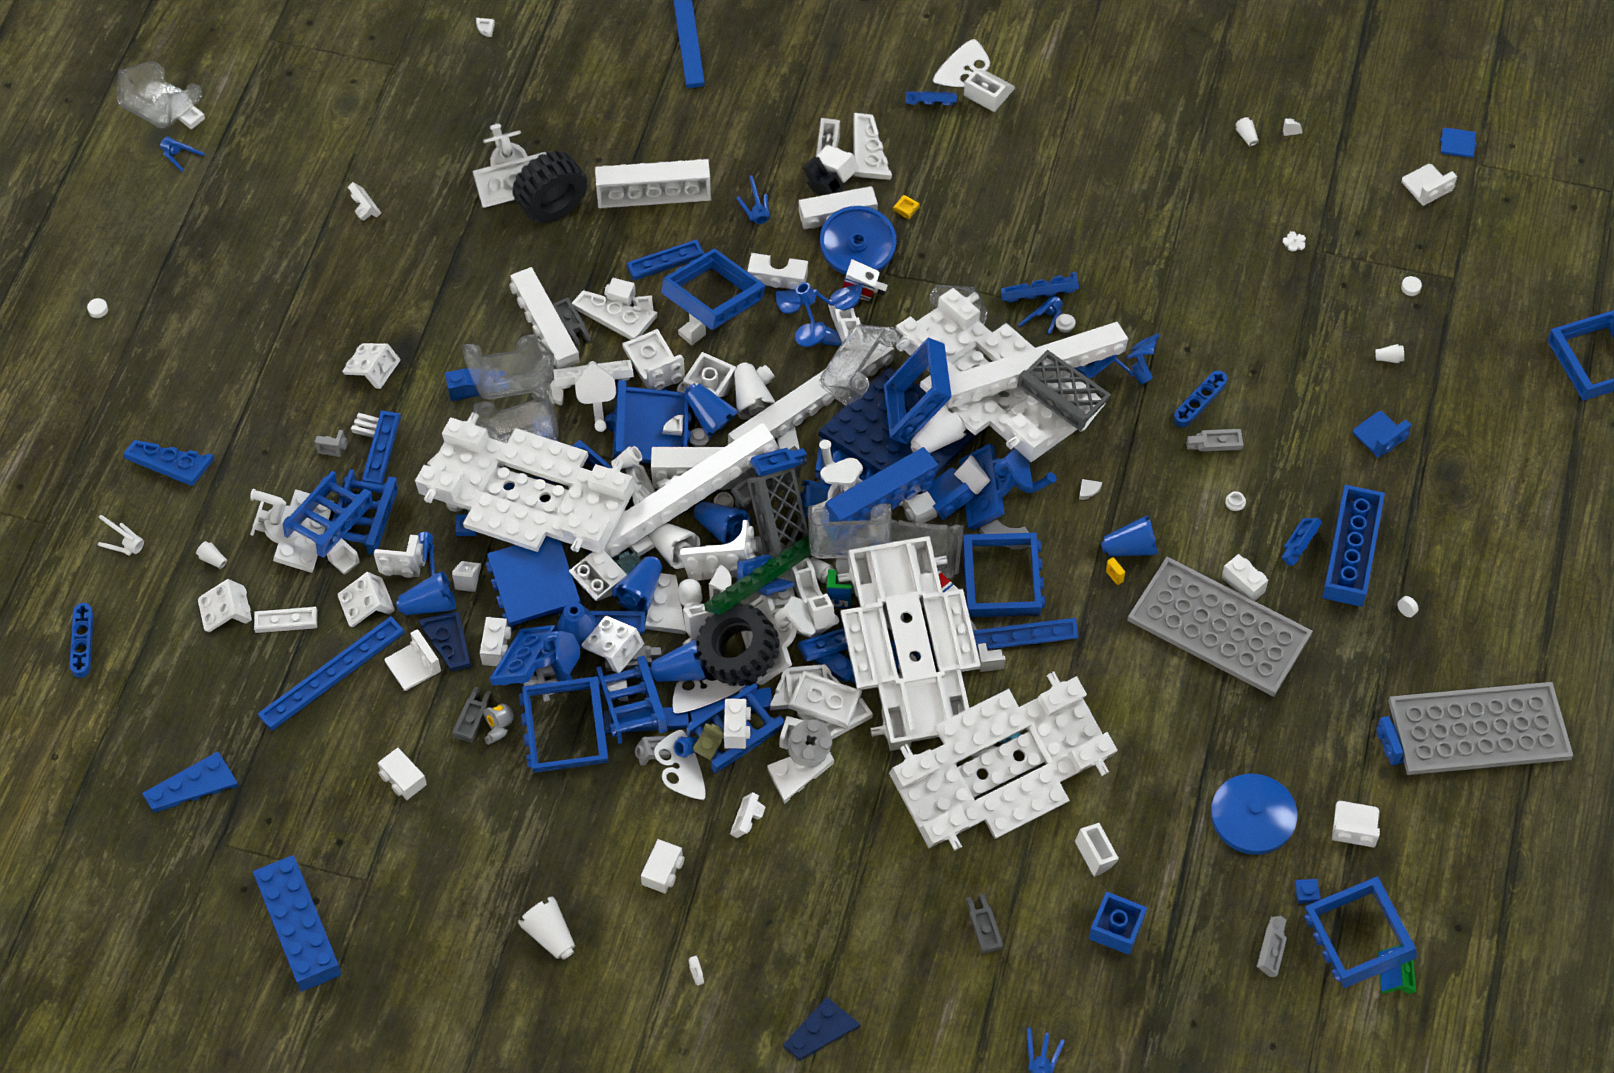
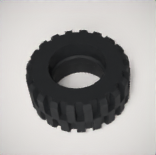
M550 151L545 155H538V158L530 160L528 165L523 166L522 171L516 176L512 190L515 201L530 220L539 223H549V221H556L560 217L563 218L568 212H572L576 205L580 204L581 198L586 194L588 182L587 176L570 154L562 151Z
M738 603L721 615L714 614L711 617L708 616L705 619V625H701L699 629L701 634L696 639V643L699 645L697 646V654L700 656L699 660L714 678L723 684L727 683L729 686H736L738 683L740 686H745L749 681L754 683L758 681V677H764L767 674L766 670L773 667L775 664L773 660L778 657L779 651L776 648L780 647V640L778 639L777 630L761 610L754 608L750 604L743 605ZM742 631H751L753 633L751 644L744 653L734 658H724L725 645L732 636Z

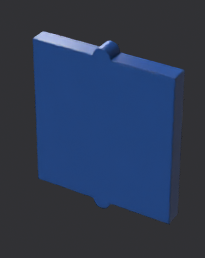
M1443 127L1442 138L1440 139L1441 154L1473 158L1474 148L1477 145L1475 143L1476 132Z

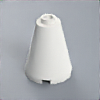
M748 363L739 364L734 370L737 411L739 412V418L750 420L751 416L759 414L774 404L775 400L754 366Z
M944 405L911 440V450L915 452L925 447L929 453H932L966 436V433H963L966 430L965 425L955 411L953 413L949 412L947 406Z
M669 523L663 524L647 535L668 564L676 569L684 568L680 556L681 548L700 547V538L694 532Z
M554 897L547 898L549 902L545 905L541 901L522 916L524 921L519 920L518 924L557 959L562 957L564 960L574 953L572 949L575 947V944Z

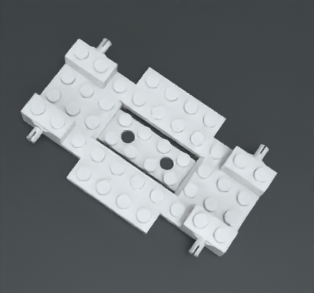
M954 288L940 296L938 307L918 321H915L910 316L898 324L894 341L897 343L896 348L900 352L904 349L910 356L928 337L944 343L949 375L989 363L983 357L981 351L992 361H996L1035 347L1007 323L992 333L979 322L980 310L972 304L979 299L978 294L974 292L970 296L964 297ZM1054 374V375H1052V376H1050V377H1048V378H1057V377H1056V374ZM931 375L920 383V387L925 392L932 388ZM1047 383V386L1051 389H1058V386L1055 388L1051 383ZM1064 383L1061 384L1062 389H1070ZM1019 387L1004 390L1009 393L1008 397H1001L999 394L989 395L977 401L973 400L961 406L947 409L951 413L955 411L965 427L974 435L991 426L1007 441L1006 445L1009 449L1014 447L1030 462L1077 430V428L1032 396H1027ZM1063 394V397L1068 401H1074L1073 394ZM1077 394L1078 400H1083L1082 398L1087 396V394ZM1089 405L1079 406L1086 414L1090 411Z
M472 412L468 421H460L450 417L442 432L444 443L431 467L423 465L415 480L419 494L425 495L424 501L432 503L434 498L470 510L463 523L464 528L538 552L545 537L548 536L572 544L571 549L578 552L580 547L602 554L635 490L633 477L620 472L624 465L622 460L617 459L613 468H606L595 464L593 470L590 471L582 468L589 456L588 451L515 428L506 444L489 438L487 429L475 425L479 418L477 413L474 414ZM504 465L541 478H545L568 486L569 490L564 489L561 485L555 486L545 483V481L542 479L536 480L527 477V475L524 473L518 474L509 471V469L505 468ZM507 483H513L515 485L514 488L509 491L505 490L503 487ZM543 495L551 496L548 502L540 501V497Z
M930 536L849 550V573L837 574L838 583L851 581L860 604L858 608L841 610V618L857 690L878 687L882 703L883 726L871 728V735L873 737L884 734L888 740L890 751L899 750L900 747L906 744L910 748L911 742L939 737L934 727L936 724L969 709L961 672L980 669L981 667L963 589L942 592L937 565L947 564V557L945 555L934 558ZM919 598H922L938 672L935 670ZM883 604L887 606V613L902 673L901 679H899L883 612ZM909 613L912 616V621L909 623L902 622L900 619L901 615ZM911 652H919L921 659L917 662L912 661L909 658Z
M1054 671L1047 675L1052 688L1023 706L1019 707L1010 690L1007 689L936 724L934 727L944 745L932 751L929 749L921 754L913 755L908 744L900 747L905 760L903 763L893 767L889 774L928 848L949 839L955 851L962 847L956 835L983 821L986 822L992 836L996 839L1069 802L1070 800L1060 782L1095 765L1101 776L1109 773L1103 761L1113 756L1118 750L1108 732L1102 734L1084 701V697L1087 694L1077 676L1068 681L1060 682ZM1027 729V733L959 767L956 766L958 762ZM1014 751H1022L1025 756L1024 760L1016 761L1013 757ZM1045 762L1046 765L1040 767L1039 769L977 800H974V797ZM982 768L988 772L987 779L981 780L977 777L978 769Z

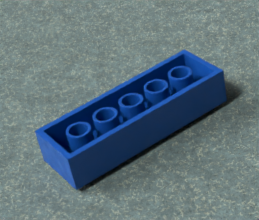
M922 447L827 501L820 520L821 524L834 540L839 537H846L850 534L851 530L862 528L872 518L877 519L886 510L895 509L900 502L912 499L921 490H928L932 486V481L936 475L937 462L926 448Z
M1349 485L1344 486L1322 595L1323 599L1363 607L1367 595L1385 493Z
M294 855L253 871L300 992L341 976L342 973Z

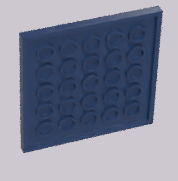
M891 367L886 368L827 422L818 433V436L830 441L832 445L852 458L857 459L876 473L914 453L911 450V440L906 445L890 439L884 384L896 372ZM914 382L904 392L906 413L927 393ZM966 428L963 432L966 433V436L929 453L938 464L935 477L982 431L974 435Z

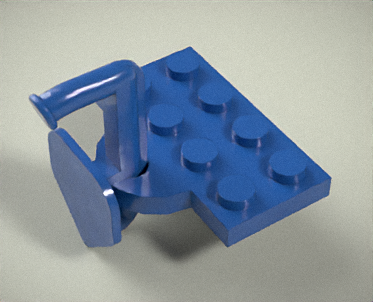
M991 444L959 459L960 467L972 455L991 480L978 494L973 492L975 497L965 504L968 528L975 530L1004 515L1002 497L1013 486L1026 493H1034L1051 483H1055L1056 476L1049 472L1044 478L1032 482L1030 465L1026 457L1018 450L1013 449L1005 458L996 459L995 446Z
M556 625L520 629L491 675V684L493 686L529 682L536 669L550 664L558 682L572 680L570 673L580 657L578 642L574 634L558 631Z

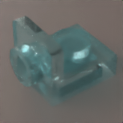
M629 551L618 555L619 560L615 561L626 574L641 562L637 551L632 554Z

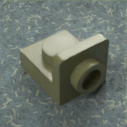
M706 723L702 734L693 747V751L712 760L724 739L722 729L717 725Z

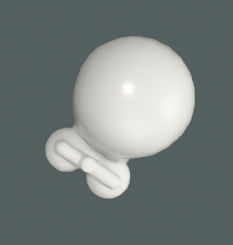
M695 579L682 581L678 587L680 603L684 605V608L701 605L702 591L699 582Z

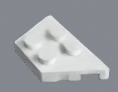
M826 664L787 668L781 675V680L770 704V710L789 709V702L803 671L838 683L839 681L832 676Z

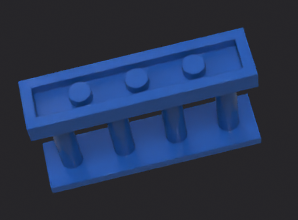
M350 469L348 476L344 477L343 488L350 492H353L354 488L367 489L381 493L382 497L377 502L372 501L373 504L369 508L376 510L375 517H361L355 523L370 526L369 534L360 535L347 532L342 539L364 543L368 554L374 555V551L379 548L399 489L397 479L388 476L386 484L383 485L357 481L354 470ZM340 496L338 505L345 508L352 501ZM335 513L332 521H335L340 515Z
M331 471L328 476L321 480L317 488L290 516L285 518L283 522L284 536L288 538L296 531L309 538L316 544L317 555L324 558L373 504L371 491L364 489L360 494L356 495L337 485L336 473ZM333 491L352 501V503L348 507L343 508L325 497ZM320 504L340 516L335 521H330L313 512V510ZM306 518H309L326 527L327 530L323 534L318 535L300 524Z
M645 655L637 657L638 666H634V669L603 676L601 667H596L599 688H601L612 723L609 724L612 737L616 736L618 744L622 743L621 732L648 725L657 726L659 733L667 732L666 717ZM633 677L641 678L642 680L639 685L608 692L606 684ZM641 692L647 696L644 701L616 708L613 707L611 701ZM646 708L652 711L649 717L621 724L618 723L616 717Z
M756 683L751 686H744L740 689L739 694L732 699H746L764 722V727L759 730L753 729L747 721L746 726H750V739H746V748H730L724 753L717 750L712 758L710 767L715 774L783 729L785 721L782 717L771 718L755 698L754 694L758 688ZM725 703L700 720L698 718L692 720L688 724L686 736L690 737L696 733L700 737L705 724L712 722L724 732V722L720 717L725 714Z

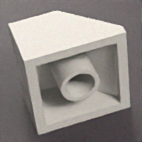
M702 352L684 378L683 383L689 386L693 383L696 385L701 383L714 394L722 397L728 395L735 384L734 370L736 367Z

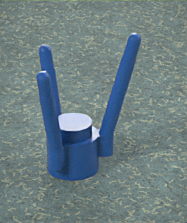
M165 137L160 145L164 151L163 155L169 158L180 171H183V168L171 156L173 154L176 155L180 148L201 156L205 155V153L177 142L170 137Z
M750 175L749 179L756 201L752 212H750L740 197H737V200L749 216L751 222L763 224L770 218L768 196L764 194V206L760 204L753 176Z
M1054 295L1050 296L1038 309L1020 322L1018 327H1022L1034 316H1040L1044 312L1050 316L1054 314L1047 332L1050 335L1056 324L1057 317L1062 313L1060 310L1063 305L1061 299Z
M420 532L418 537L420 544H423L422 561H426L427 553L429 552L431 576L435 574L433 535L428 532Z
M1028 1028V1071H1031V1073H1053L1054 1066L1065 1042L1064 1039L1060 1040L1049 1063V1059L1046 1058L1049 1033H1045L1041 1057H1036L1034 1061L1031 1028Z

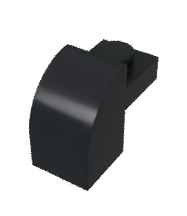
M814 156L802 167L809 179L806 183L819 196L839 193L845 188L836 172H827L822 161L817 156Z

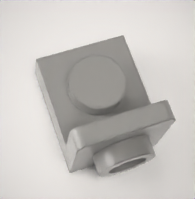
M339 430L336 439L329 436H317L315 440L317 453L341 457L342 451L347 447V438H345L344 431Z
M665 736L643 737L635 748V754L641 766L646 765L649 759H656L654 749L659 742L666 738ZM667 749L659 751V756L662 759H668L671 755Z

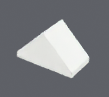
M821 118L816 155L827 145L834 148L838 147L840 120Z
M972 455L954 473L975 494H978L991 481Z
M461 561L452 572L455 590L476 591L481 563Z

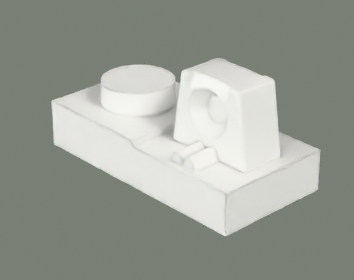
M354 182L348 186L352 192L351 197L357 203H361L355 210L360 219L364 221L371 215L378 217L381 214L362 187Z
M752 792L743 798L730 835L738 838L747 834L752 827V818L760 819L762 817L765 806L757 801L759 795Z

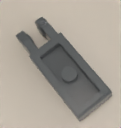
M569 298L552 304L575 347L580 345V341L575 334L577 332H581L586 342L591 341L583 320Z
M479 687L474 688L452 732L454 738L473 743L484 718L483 710L488 708L492 699V691H487L482 702H479L477 700L481 690Z
M979 895V903L982 907L979 910L975 909L971 897L966 898L969 916L982 954L1003 949V942L985 895Z

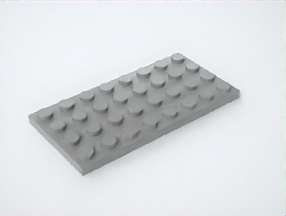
M1166 557L1127 621L1273 697L1276 695L1313 632L1169 557Z
M1552 682L1391 696L1388 700L1397 737L1403 750L1402 757L1407 775L1563 761L1573 758V752Z

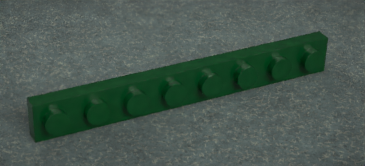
M818 532L807 534L802 540L795 542L788 549L781 551L776 557L769 559L761 567L755 568L753 572L740 578L735 584L726 587L720 594L713 596L704 603L705 611L718 615L723 614L828 544V536Z

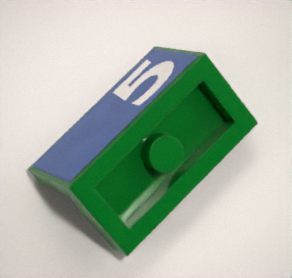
M828 569L827 594L834 608L851 609L852 585L836 584V570Z
M1397 945L1379 951L1378 957L1401 948V946ZM1411 960L1380 973L1381 993L1386 994L1398 989L1407 994L1415 993L1414 961Z

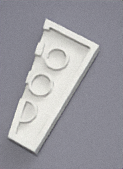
M854 113V156L859 167L854 176L891 180L892 174L887 166L888 161L883 153L882 142L878 138L879 133L873 115Z
M584 290L572 302L577 311L630 340L641 336L657 318V312L655 311L647 312L642 310V307L635 305L630 307L624 305L621 301H610L604 296Z

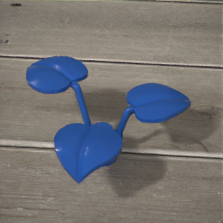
M803 282L796 289L776 291V301L779 309L785 314L797 312L801 305L806 306L811 324L801 326L795 333V340L803 347H810L819 343L826 334L825 324L823 322H814L809 305L815 302L816 296L830 306L835 305L836 309L843 311L857 304L863 287L861 284L841 288L831 295L830 301L818 293L817 289L812 290L809 283Z
M1160 333L1145 338L1132 347V352L1126 356L1127 359L1136 357L1138 360L1137 363L1132 365V371L1119 359L1115 360L1117 364L1129 373L1130 377L1135 376L1139 385L1153 378L1143 355L1154 354L1157 344L1156 340L1159 339Z

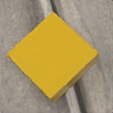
M903 195L893 207V211L910 219L919 208V203Z
M1114 557L1107 561L1106 573L1116 585H1120L1124 582L1125 571Z

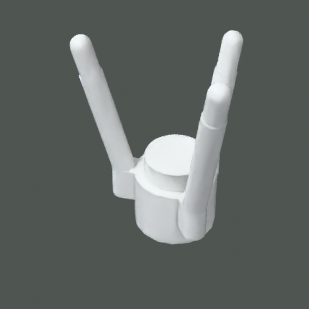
M99 516L102 521L124 536L122 541L124 548L98 542V546L123 552L129 556L131 553L137 554L140 552L144 545L142 538L138 537L123 523H120V527H118L104 516Z

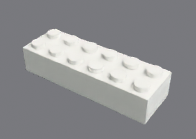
M708 159L595 167L598 208L711 201Z
M652 447L651 473L654 489H659L658 485L664 478L671 480L674 475L681 476L724 447ZM753 467L719 490L732 489L756 472Z

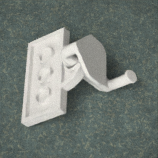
M495 124L490 127L494 137L483 140L484 143L495 141L497 147L490 157L491 166L473 171L482 208L514 200L512 190L517 174L522 171L521 169L524 165L529 164L530 160L538 158V155L546 154V152L527 156L522 147L510 143L509 137L521 134L520 130L502 135L501 125Z
M631 360L600 364L591 361L588 365L553 369L555 387L565 389L575 384L577 399L584 404L593 403L595 429L598 432H603L606 429L602 402L610 401L615 397L616 387L614 379L627 381L630 377H634Z
M822 440L819 443L825 466L820 474L827 484H832L828 491L827 501L862 482L858 477L863 471V467L854 458H847L834 463L830 450L831 442ZM824 501L809 507L814 532L828 536V531L820 522L827 502ZM888 509L883 513L882 516H880L877 519L872 518V520L877 521L879 519L892 515V512L890 509Z
M252 489L251 501L259 500L261 502L250 535L253 536L255 530L265 532L272 541L278 543L273 561L312 573L318 556L315 542L296 531L286 538L283 531L285 518L290 516L310 494L295 489L290 506H286V502L282 498ZM263 503L272 504V509L269 511L262 510ZM319 504L313 512L329 520L331 510ZM306 518L300 524L318 535L323 534L326 530V527L309 518Z
M762 595L750 604L754 608L761 610L777 630L778 639L780 640V647L776 648L779 651L778 657L773 660L775 664L772 668L766 670L767 674L764 677H758L756 683L763 685L792 666L787 647L793 642L796 633L807 637H816L832 627L829 626L815 630L808 606L802 599L792 596L788 599L784 608L775 609L771 595ZM834 614L835 625H836V624L839 623V619H838V617ZM742 631L747 650L751 644L753 633L751 631Z

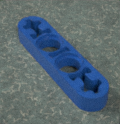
M1222 371L1212 372L1175 411L1174 424L1181 428L1189 426L1226 387L1227 375ZM1221 379V381H1218V382L1215 384V387H1214L1213 385H1214L1215 380ZM1209 390L1212 394L1204 396L1201 391ZM1191 402H1196L1200 405V407L1192 408L1189 404ZM1186 411L1188 412L1186 415V419H1179V416L1183 417L1186 414Z
M80 603L73 610L70 669L72 674L78 678L87 676L91 669L94 614L91 606L87 603ZM83 611H86V613H84V620H85V621H82V618H81V615H80V614L83 613ZM82 627L88 629L83 635L77 634V631ZM81 645L87 646L84 652H76L77 647ZM79 659L82 661L83 664L81 670H77L80 664Z

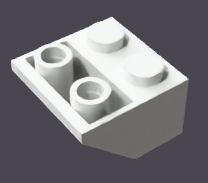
M974 70L965 81L964 96L995 112L1015 89V86L985 70Z
M604 550L602 554L593 551L569 570V573L595 601L613 595L612 590L627 575Z

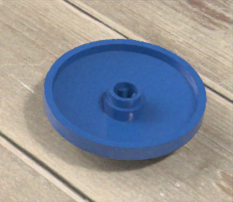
M849 206L836 211L826 220L820 234V248L826 262L842 274H847L851 260L881 271L889 264L895 253L896 233L891 222L881 212L866 206Z
M1243 774L1229 779L1218 789L1211 806V820L1218 836L1233 849L1247 854H1266L1281 848L1291 838L1297 823V808L1290 792L1278 781L1260 774Z

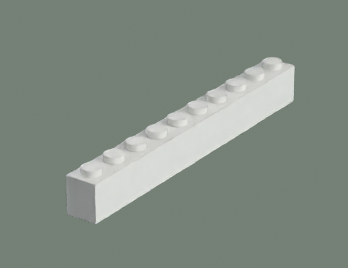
M1118 322L949 375L952 397L946 403L948 409L955 406L958 407L973 400L977 401L983 397L1016 388L1020 373L1023 370H1027L1047 350L1075 368L1125 352L1128 338ZM1049 358L1044 360V366H1055L1054 362ZM1042 371L1031 373L1036 378H1043ZM1045 371L1046 378L1056 374V371Z
M880 334L876 335L866 342L867 350L852 351L728 434V445L761 423H764L774 439L785 435L790 428L800 425L804 419L815 415L819 409L830 405L837 397L845 395L850 388L858 386L865 378L873 376L883 366H888L893 361L894 348Z
M761 423L623 512L604 551L611 558L618 555L632 544H635L646 535L652 533L663 524L669 522L680 513L688 510L694 504L705 499L711 493L752 468L753 466L750 461L753 456L779 450L778 444L764 423Z

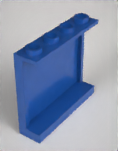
M618 380L615 395L613 460L626 448L633 446L637 447L641 452L642 460L639 461L641 463H651L652 447H687V442H690L691 430H688V424L691 423V412H688V407L691 406L685 397L687 392L626 387V381ZM677 415H683L682 436L662 434L664 425L670 419Z
M546 536L538 552L514 545L487 554L489 559L488 562H485L489 574L493 573L494 579H491L494 591H499L500 596L496 597L499 608L504 607L505 613L502 614V617L507 619L511 632L514 631L513 625L562 611L571 602L581 604L572 575L569 573L570 568L560 540Z

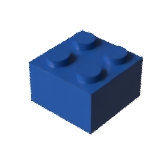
M1106 892L1092 924L1089 939L1130 955L1145 919L1147 907Z

